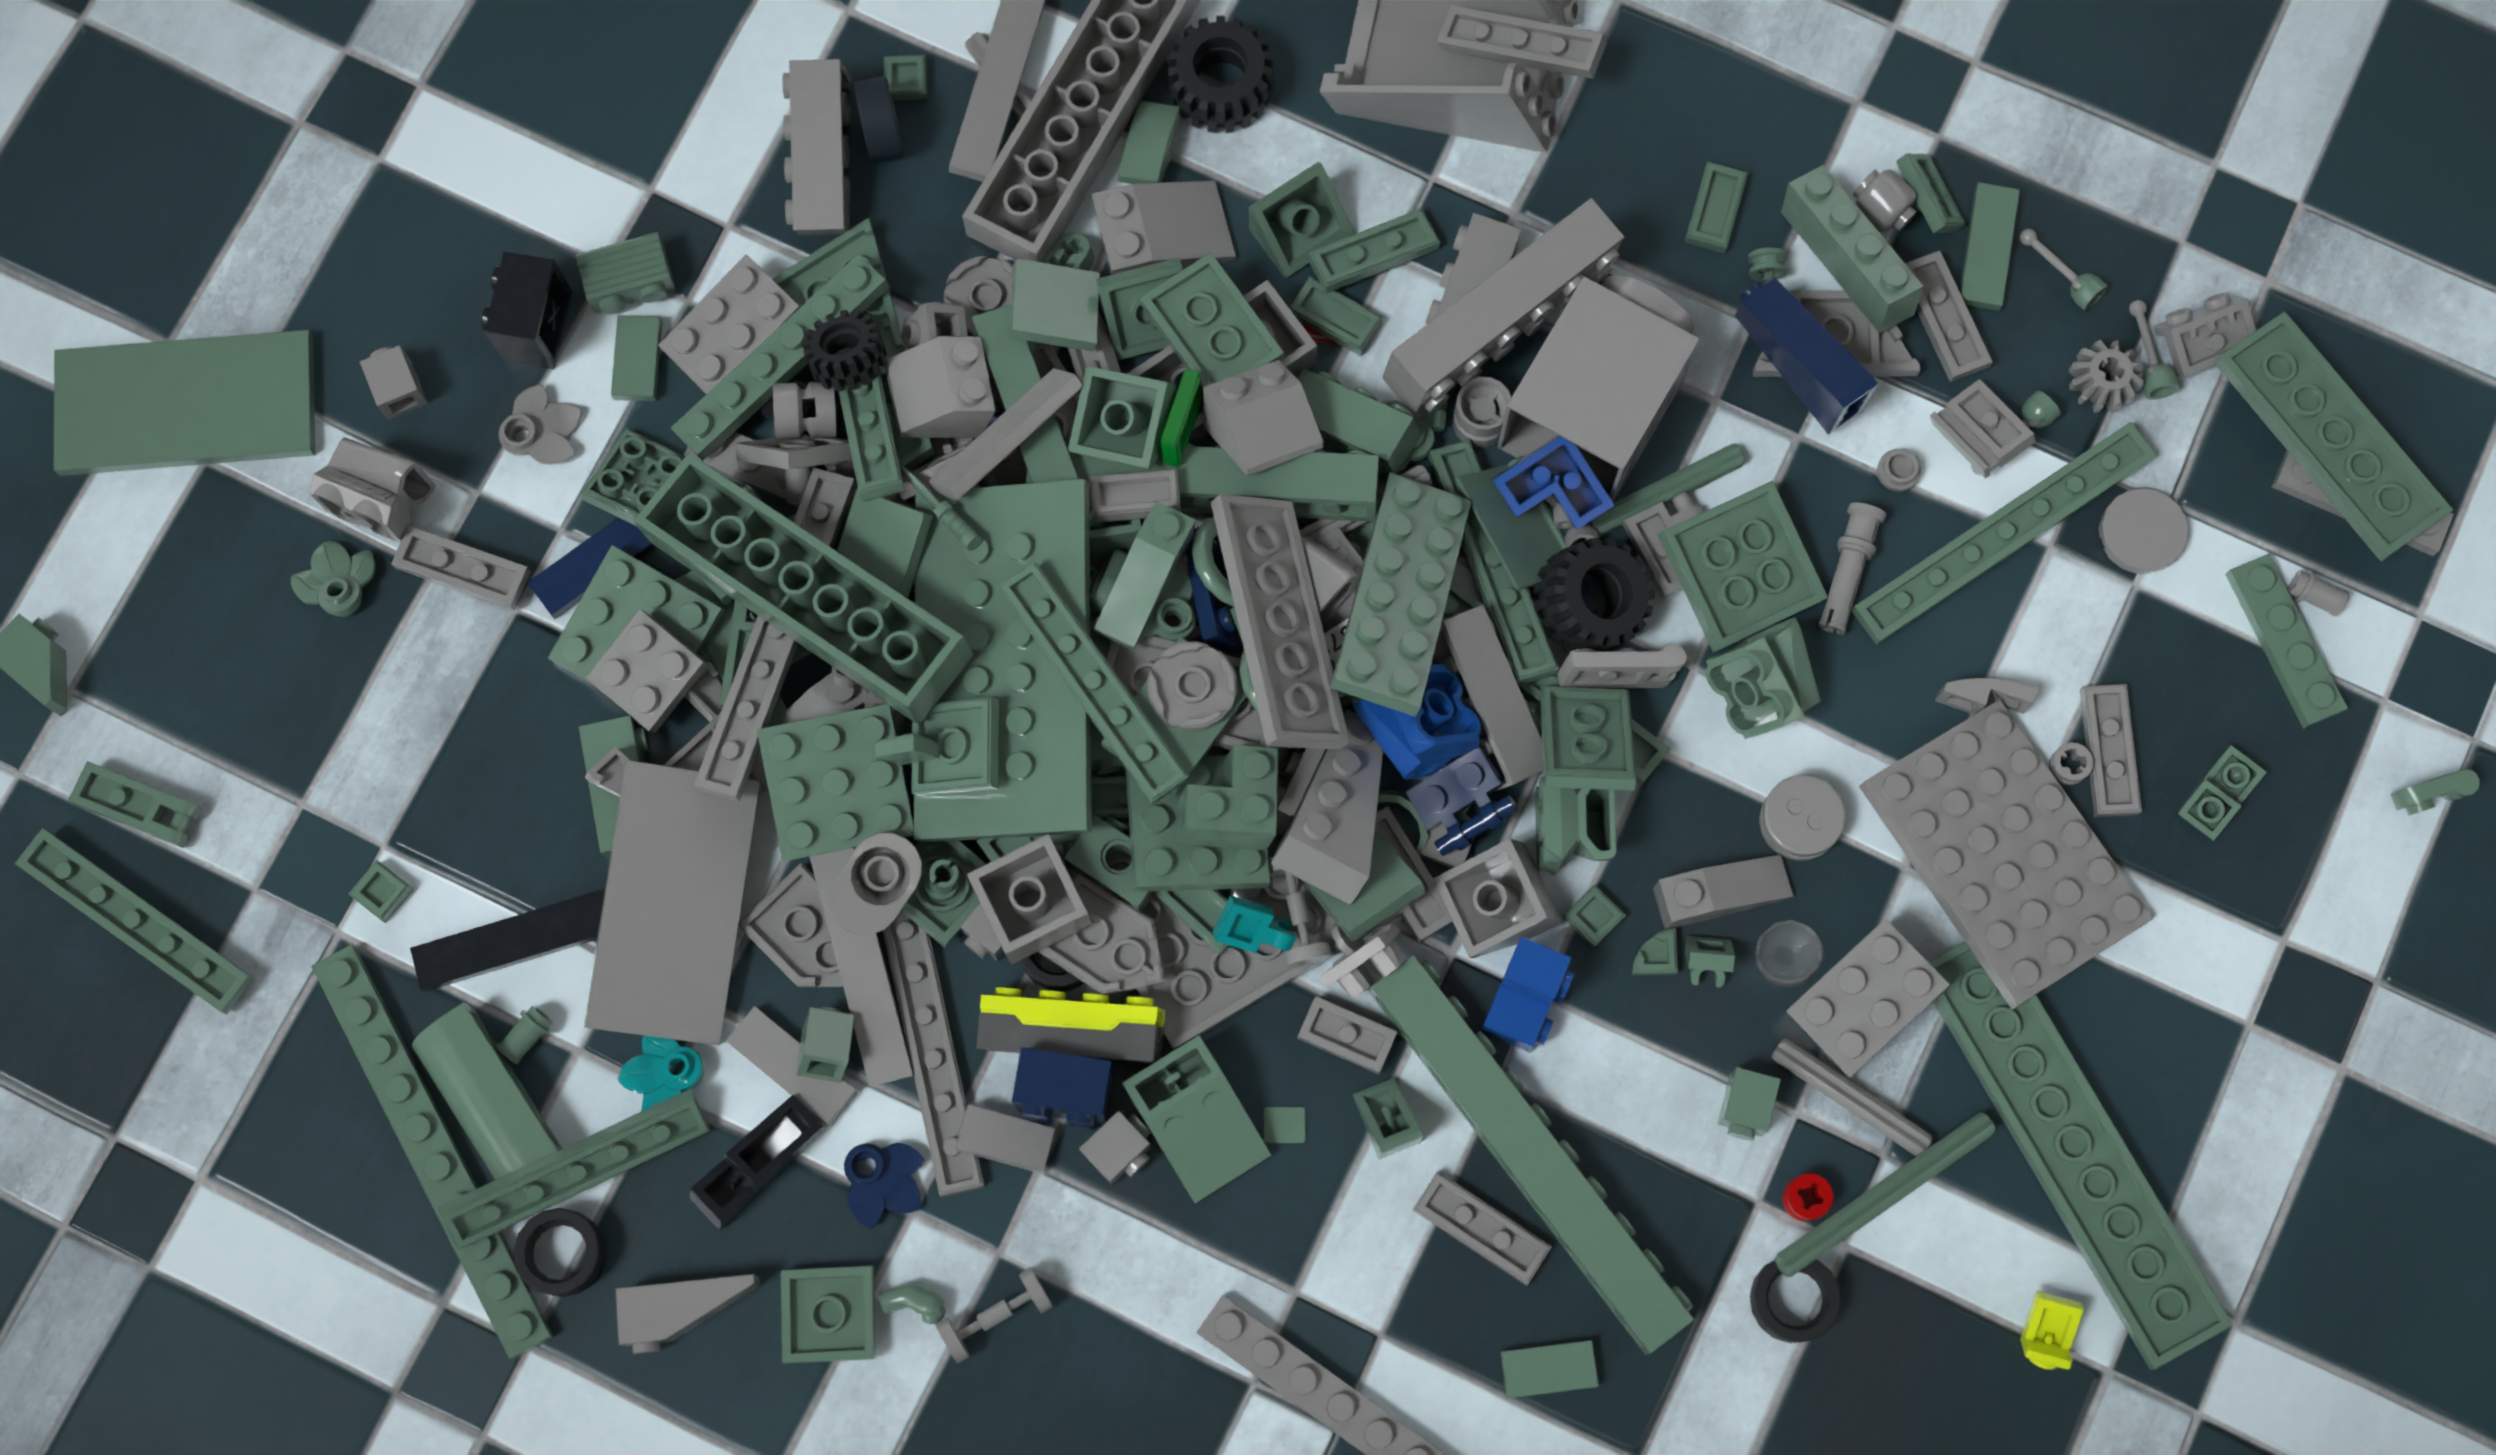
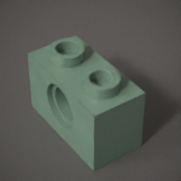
M1093 815L1091 818L1092 833H1081L1064 857L1066 866L1077 874L1081 872L1142 912L1156 891L1134 892L1132 861L1126 869L1121 871L1113 870L1107 865L1109 857L1115 852H1126L1132 857L1131 840L1127 836L1129 829L1110 816L1102 820Z

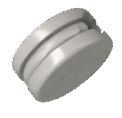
M1796 775L1779 782L1764 800L1759 814L1760 830L1769 847L1777 854L1796 861L1812 860L1826 853L1841 836L1846 821L1845 806L1837 790L1825 780L1811 775Z

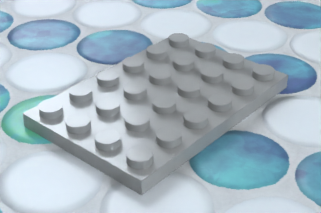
M2001 700L1996 701L1865 780L1859 786L2011 1009L2019 1006L2154 919Z

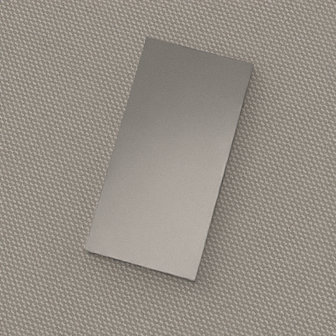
M629 760L625 761L584 1028L720 1045L760 787L759 780L748 779L740 802L698 791L694 783L699 771Z

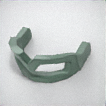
M1397 788L1380 790L1378 793V803H1399L1409 810L1417 820L1420 842L1415 847V850L1421 858L1423 847L1425 848L1430 835L1428 834L1429 830L1426 829L1405 792Z

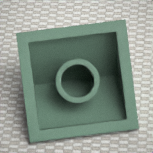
M1320 162L1315 163L1249 206V231L1286 278L1309 263L1307 260L1308 252L1355 233Z

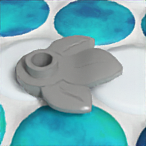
M535 385L521 392L515 399L513 414L507 417L499 428L500 443L507 452L517 456L529 454L541 464L551 465L568 461L575 455V452L566 438L576 430L582 411L579 407L567 403H548V396L543 385ZM519 431H528V437L525 440L515 441V435Z

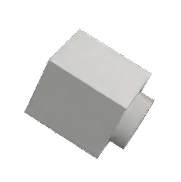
M1611 275L1606 277L1600 285L1583 276L1508 402L1497 448L1515 458L1525 457L1559 435L1576 445L1612 502H1614L1685 379L1700 339L1692 334L1695 327L1688 312L1669 295L1641 280L1623 275Z

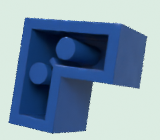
M1559 435L1490 479L1512 514L1516 517L1551 494L1575 529L1581 528L1614 506V503L1576 445Z
M1521 936L1481 1032L1529 1053L1533 1049L1535 1042L1544 1045L1554 1021L1546 1017L1549 1008L1553 1002L1561 1004L1575 974L1567 970L1571 957Z

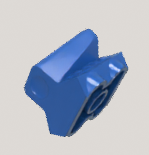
M1444 664L1431 665L1421 708L1416 717L1364 699L1352 704L1360 720L1401 776L1406 780L1431 776L1451 759L1479 748L1480 721L1470 708L1463 705L1460 699L1463 690L1461 681L1456 674L1445 668Z

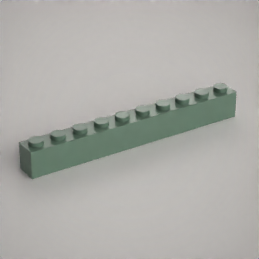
M1414 955L1411 956L1396 970L1371 986L1369 994L1645 1355L1651 1354L1694 1320L1688 1312L1693 1308L1691 1302L1679 1287L1669 1288L1659 1275L1664 1271L1659 1260L1649 1249L1643 1252L1639 1249L1631 1238L1636 1234L1632 1225L1622 1213L1618 1212L1613 1215L1603 1202L1608 1196L1602 1186L1592 1175L1586 1179L1575 1164L1580 1160L1575 1151L1564 1139L1557 1142L1547 1128L1552 1123L1537 1103L1529 1106L1519 1093L1524 1089L1521 1081L1509 1067H1506L1504 1070L1499 1067L1492 1057L1496 1053L1495 1048L1481 1031L1474 1034L1464 1020L1469 1015L1456 997L1452 995L1450 998H1446L1437 986L1441 979L1431 964L1426 960L1420 964Z

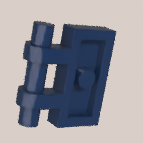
M1483 746L1467 752L1405 792L1427 830H1433L1442 823L1445 825L1447 834L1434 842L1442 856L1447 855L1456 848L1462 851L1472 844V838L1488 828L1495 830L1506 823L1505 818L1518 810L1511 796L1508 795L1497 803L1492 797L1491 793L1505 783ZM1477 803L1481 813L1462 823L1458 813Z

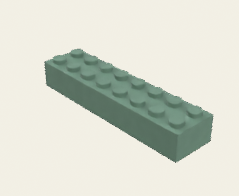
M690 453L685 456L633 520L649 542L918 725L924 720L973 656L963 635Z

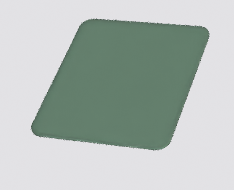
M1266 1107L1264 1109V1142L1304 1143L1305 1108Z

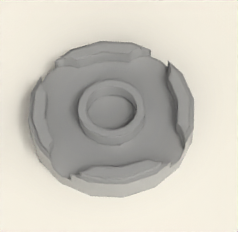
M987 256L974 257L962 262L949 275L944 291V304L964 306L968 336L978 337L973 325V316L1011 304L1013 265L1008 261L1000 258L998 260L993 258L987 259Z
M2149 488L2131 489L2117 496L2103 512L2098 528L2099 537L2102 538V543L2105 546L2104 551L2108 558L2121 569L2136 574H2150L2151 572L2161 571L2169 567L2185 549L2189 535L2186 517L2178 503L2165 493Z
M1201 642L1179 643L1164 650L1153 664L1147 679L1149 702L1156 715L1170 727L1185 732L1205 731L1221 723L1232 710L1237 695L1236 672L1229 659L1220 651L1218 652Z

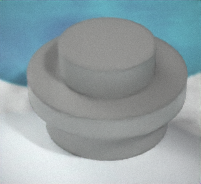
M1893 449L1886 452L1877 465V476L1882 485L1896 492L1912 488L1917 483L1921 474V466L1916 456L1904 449Z

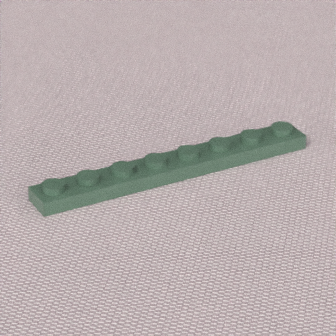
M2129 422L1855 605L1851 612L1875 644H1880L2153 461L2157 454L2133 423Z

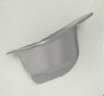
M877 833L865 838L850 855L830 889L829 908L834 920L844 930L856 935H873L886 929L896 919L920 880L921 859L917 849L906 838L895 833Z

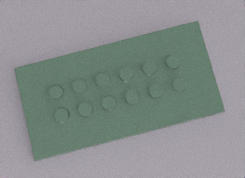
M1085 479L972 488L960 500H955L932 491L941 502L947 500L958 513V516H961L965 523L981 537L980 545L972 551L967 550L961 543V540L959 541L954 536V533L938 520L937 515L933 512L934 508L922 495L915 493V509L933 515L915 573V604L963 635L973 653L972 658L937 703L987 697L998 699L999 740L998 789L927 796L914 795V840L922 843L1045 836L1047 834L1092 833L1091 719L997 586L1035 560L1090 637L1089 483Z

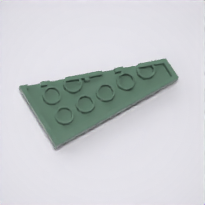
M869 218L772 278L800 307L857 254L861 255L887 281ZM888 289L862 313L863 317L868 314L872 317L873 322H876L887 351L886 359L906 351L891 293ZM856 346L843 348L834 355L849 352ZM879 366L900 467H905L910 471L935 455L931 439L898 438L886 368Z

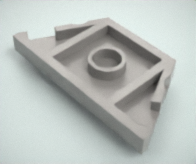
M1844 290L1791 291V294L1872 376H1917L1920 372V364L1916 358L1912 359L1901 340L1903 335L1898 326L1895 325L1879 334ZM1762 351L1753 369V377H1782Z

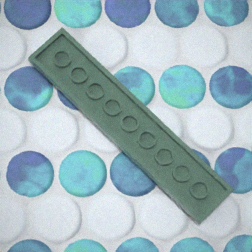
M1966 942L1929 961L1931 966L1950 984L1933 1001L2149 1369H2157L2233 1326L2038 997L2034 995L2019 1006L2011 1009Z

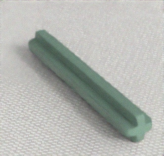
M1730 444L1614 502L1613 507L1590 521L1589 524L1596 529L1599 537L1622 527L1625 519L1661 502L1666 505L1672 502L1673 498L1684 492L1690 493L1742 467L1745 462L1744 455L1737 444Z

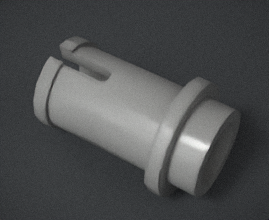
M2299 570L2292 578L2288 587V592L2293 595L2294 601L2299 603L2304 600L2329 612L2332 616H2338L2341 613L2349 597V592L2316 578L2315 572L2311 570L2307 572Z

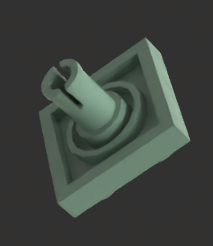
M959 840L917 842L914 847L917 849L921 859V877L916 889L901 911L945 948L961 930L960 926L980 904L967 874L986 865V863Z

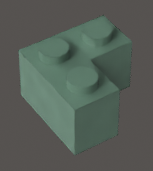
M1233 745L1224 760L1223 787L1187 784L1178 800L1177 844L1266 850L1276 836L1278 748Z

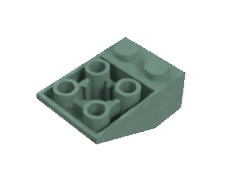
M1200 1035L1122 1083L1130 1100L1195 1204L1272 1156Z

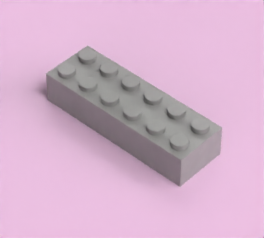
M1590 198L1391 352L1382 379L1414 417L1424 409L1432 413L1449 398L1447 392L1458 383L1463 386L1471 379L1477 378L1482 372L1480 367L1490 358L1495 362L1502 359L1514 348L1515 344L1513 341L1524 332L1529 337L1538 331L1547 322L1545 316L1557 307L1560 311H1563L1583 276L1596 283L1601 282L1612 271L1610 266L1619 258L1620 254L1617 250L1625 236L1595 201Z

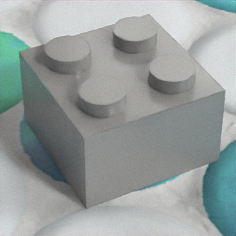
M1049 834L967 874L1011 964L1092 925L1090 917Z

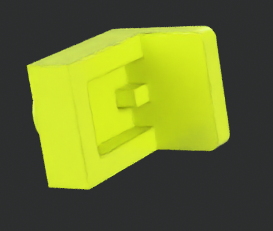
M2036 1290L2020 1338L2025 1357L2034 1365L2044 1369L2054 1370L2056 1367L2069 1370L2073 1362L2070 1349L2084 1310L2082 1303Z

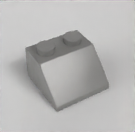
M939 336L886 359L885 368L898 438H976L986 430L995 413V407L981 337Z
M1280 360L1264 364L1255 369L1203 387L1204 428L1247 476L1323 448V439L1302 384Z
M1509 838L1433 878L1469 958L1473 959L1516 945L1521 936L1531 939L1562 923L1533 858L1523 842Z

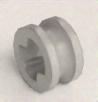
M2070 742L2062 745L2052 754L2049 760V770L2056 780L2063 785L2078 784L2090 774L2093 768L2091 752L2079 743ZM2066 754H2071L2073 761H2080L2081 766L2074 771L2075 774H2071L2069 767H2062L2061 762L2067 758Z

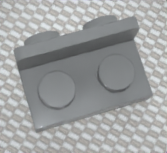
M2219 293L2204 299V306L2192 311L2191 308L2175 310L2165 315V322L2153 326L2155 335L2165 336L2178 377L2185 378L2215 366L2214 362L2221 354L2256 331L2248 299L2230 297L2229 293Z

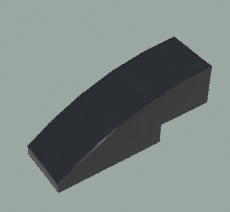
M792 1095L727 1151L724 1159L690 1188V1199L721 1230L789 1166L823 1130V1126Z

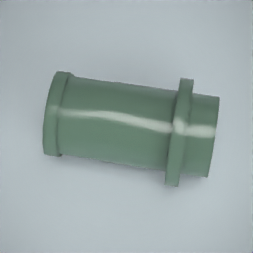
M531 1006L528 1011L522 1010L520 1012L522 1018L501 1043H498L496 1046L506 1058L515 1064L520 1063L522 1057L543 1034L548 1036L550 1033L548 1028L553 1023L552 1020L535 1006Z

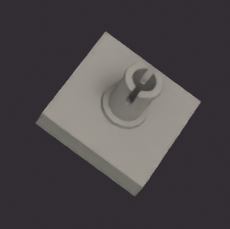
M802 433L799 439L775 440L774 437L736 443V459L738 461L785 469L786 504L800 505L811 476V466L852 460L849 440L833 437L812 438L809 433Z

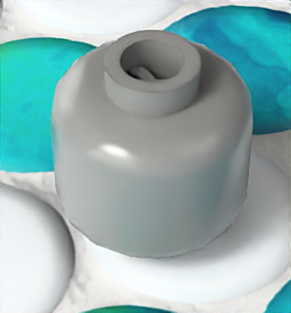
M1891 169L1884 170L1881 173L1877 170L1872 171L1853 193V196L1857 199L1855 204L1880 233L1889 231L1893 226L1901 231L1917 213L1912 208L1917 197L1916 191Z

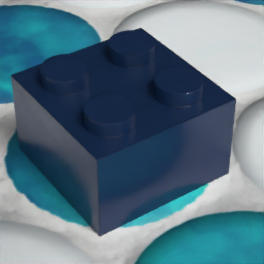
M1021 1047L1012 1103L1021 1112V1115L1025 1116L1024 1120L1051 1124L1052 1117L1064 1118L1066 1122H1069V1127L1095 1131L1096 1124L1104 1125L1108 1121L1115 1069L1109 1060Z

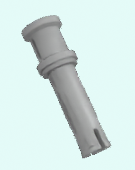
M1854 502L1849 504L1847 512L1850 517L1844 536L1840 537L1837 542L1838 551L1841 554L1824 611L1818 623V628L1831 634L1835 633V629H1837L1836 633L1838 635L1846 633L1847 622L1866 560H1870L1875 555L1876 547L1873 544L1879 524L1883 523L1887 516L1886 512L1882 509L1865 503Z

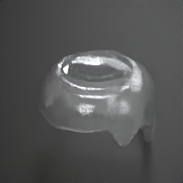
M1794 920L1777 922L1758 938L1755 961L1758 969L1770 983L1783 988L1802 987L1812 981L1820 971L1823 963V945L1820 937L1808 925Z

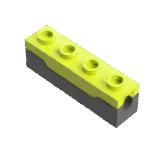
M995 987V995H981V1013H979L976 1049L1020 1053L1021 1047L1096 1059L1155 1063L1162 1058L1163 1024L1165 1023L1166 1010L1153 1007L1154 999L1127 997L1126 1005L1109 1004V995L1084 993L1082 1002L1065 1001V992L1039 990L1038 999L1023 998L1022 989Z

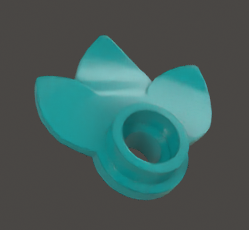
M643 1036L642 1050L644 1054L635 1056L627 1061L621 1068L617 1080L624 1088L637 1094H643L642 1112L688 1089L696 1087L704 1076V1063L697 1051L689 1047L680 1046L677 1040ZM684 1061L685 1068L683 1072L676 1075L677 1066Z

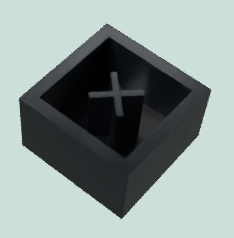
M503 252L500 266L496 265L492 273L491 286L494 293L491 305H486L483 310L482 329L505 362L554 369L573 291L553 259Z

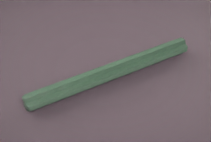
M1983 1112L1976 1114L1777 1254L1774 1260L1775 1264L1783 1275L1792 1277L1991 1137L1996 1130L1995 1124L1987 1114Z

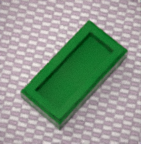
M1184 370L1161 438L1163 465L1177 468L1181 465L1203 400L1202 381L1199 372Z

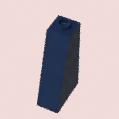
M1776 278L1764 286L1757 282L1739 297L1741 302L1735 317L1828 435L1863 411L1878 386L1877 381Z

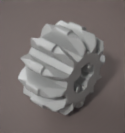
M2101 339L2094 342L2091 350L2086 347L2082 348L2076 356L2078 362H2073L2069 368V374L2075 377L2069 384V390L2082 392L2078 398V405L2090 400L2093 402L2092 408L2094 413L2100 412L2105 405L2111 414L2117 412L2121 408V404L2130 405L2136 399L2135 392L2139 391L2144 384V380L2137 376L2143 370V363L2130 361L2134 355V349H2129L2122 353L2119 351L2120 345L2118 340L2113 341L2107 348Z

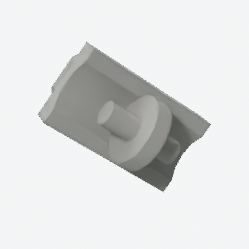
M1392 921L1365 941L1362 936L1366 933L1351 941L1337 923L1333 924L1331 930L1334 940L1329 943L1331 953L1336 955L1342 951L1345 955L1332 964L1333 967L1323 973L1320 978L1327 987L1338 982L1354 999L1375 982V979L1362 963L1370 959L1381 975L1385 977L1406 960L1400 947L1394 941V938L1401 932L1400 929Z

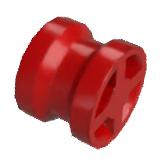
M1811 1173L1800 1175L1785 1187L1782 1197L1783 1206L1787 1213L1795 1220L1802 1222L1814 1221L1825 1215L1831 1208L1833 1202L1832 1188L1827 1180L1819 1175Z

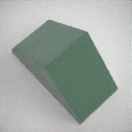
M1394 1078L1353 1094L1379 1160L1421 1143L1423 1138L1422 1131Z

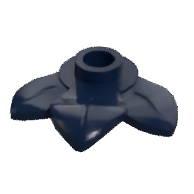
M865 1143L854 1147L847 1154L844 1162V1172L847 1179L851 1182L847 1202L851 1212L862 1225L873 1229L880 1220L884 1209L897 1213H912L920 1209V1191L910 1175L922 1166L925 1159L916 1149L903 1143H894L882 1149L877 1145ZM867 1158L873 1159L875 1170L869 1175H863L859 1169L860 1163Z

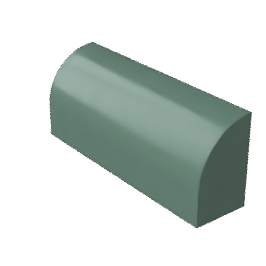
M463 1002L426 1027L415 1038L412 1048L492 1176L497 1180L563 1148L505 1056L496 1048V1042L475 1009Z

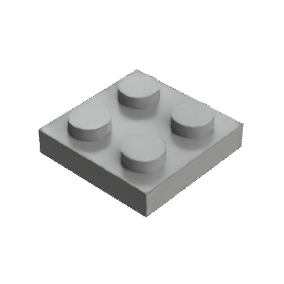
M639 609L587 675L586 679L648 731L656 733L709 664L646 611Z

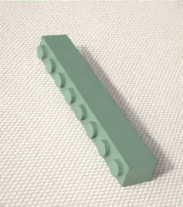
M1064 439L1065 445L1068 450L1070 441ZM1188 443L1181 465L1178 468L1163 465L1162 452L1152 469L1068 452L1078 479H1085L1089 483V498H1091V476L1177 469L1182 513L1213 514L1211 501L1219 494L1292 501L1296 518L1374 522L1376 518L1379 455H1369L1364 451L1354 450L1344 454L1326 453L1318 449L1249 476L1238 467L1220 445L1216 448L1196 447ZM1028 471L1026 484L1032 483Z

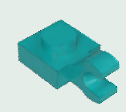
M1230 895L1213 930L1216 942L1253 953L1257 952L1261 942L1280 950L1289 951L1297 938L1295 933L1289 932L1292 922L1274 917L1271 907Z

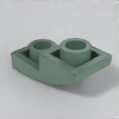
M1140 101L1123 150L1118 172L1119 182L1129 184L1161 183L1171 160L1169 147L1181 122L1180 107Z
M2229 745L2202 778L2177 814L2214 841L2242 807V802L2267 772L2235 747Z

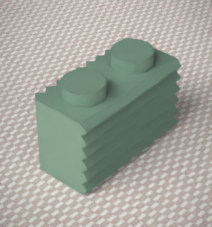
M658 232L575 254L585 295L594 313H618L626 308V304H633L635 301L657 302L664 299L668 292L673 293L676 290L665 247Z

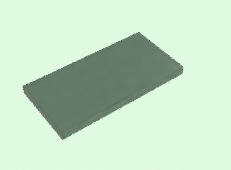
M309 330L54 350V471L60 476L315 456L314 339Z

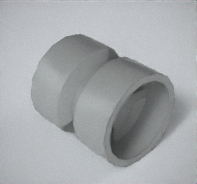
M1477 377L1461 387L1456 399L1453 428L1456 436L1462 442L1471 440L1473 448L1480 449L1494 446L1499 442L1506 406L1511 399L1509 390L1502 382L1492 377Z
M809 382L805 389H801L797 383H772L775 440L799 439L803 432H808L812 438L836 437V409L833 384L829 389H826L822 386L821 382ZM802 403H814L815 417L803 418Z

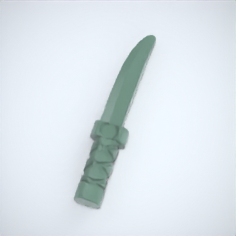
M901 466L903 475L934 508L933 512L937 515L938 520L947 526L959 541L961 540V543L967 550L972 551L976 549L982 541L981 537L965 523L961 516H958V513L947 500L941 502L917 476Z

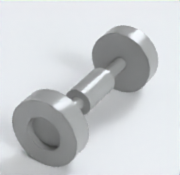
M1273 858L1268 859L1270 877L1286 876L1290 893L1286 895L1292 925L1293 927H1298L1302 946L1293 948L1285 953L1288 967L1311 965L1331 958L1332 954L1328 942L1310 943L1306 926L1310 923L1304 894L1303 892H1298L1295 876L1272 865Z
M1031 1267L1019 1274L1027 1291L1007 1303L1004 1299L976 1315L977 1321L958 1332L948 1317L935 1324L957 1364L970 1357L962 1341L964 1338L981 1328L984 1331L989 1330L1012 1316L1011 1311L1028 1300H1033L1041 1314L1053 1308L1047 1293Z

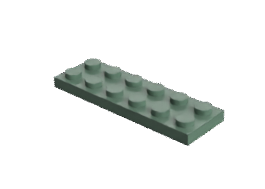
M2285 311L2221 354L2214 362L2381 562L2453 511V508Z
M1391 472L1389 473L1378 506L1332 678L1331 689L1416 717L1421 708L1472 500Z

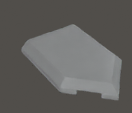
M800 863L738 923V927L797 987H843L815 876Z
M1079 872L1072 882L1090 917L1092 925L1038 952L1102 995L1165 983L1153 920Z

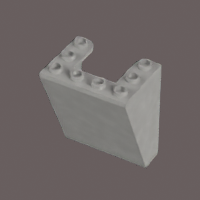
M1359 0L1345 64H1335L1334 73H1324L1320 93L1335 113L1537 152H1547L1550 136H1554L1556 132L1557 119L1555 109L1557 99L1561 98L1564 92L1563 73L1523 66L1522 63H1507L1441 50L1437 40L1451 5L1572 27V24L1576 23L1579 17L1578 0Z

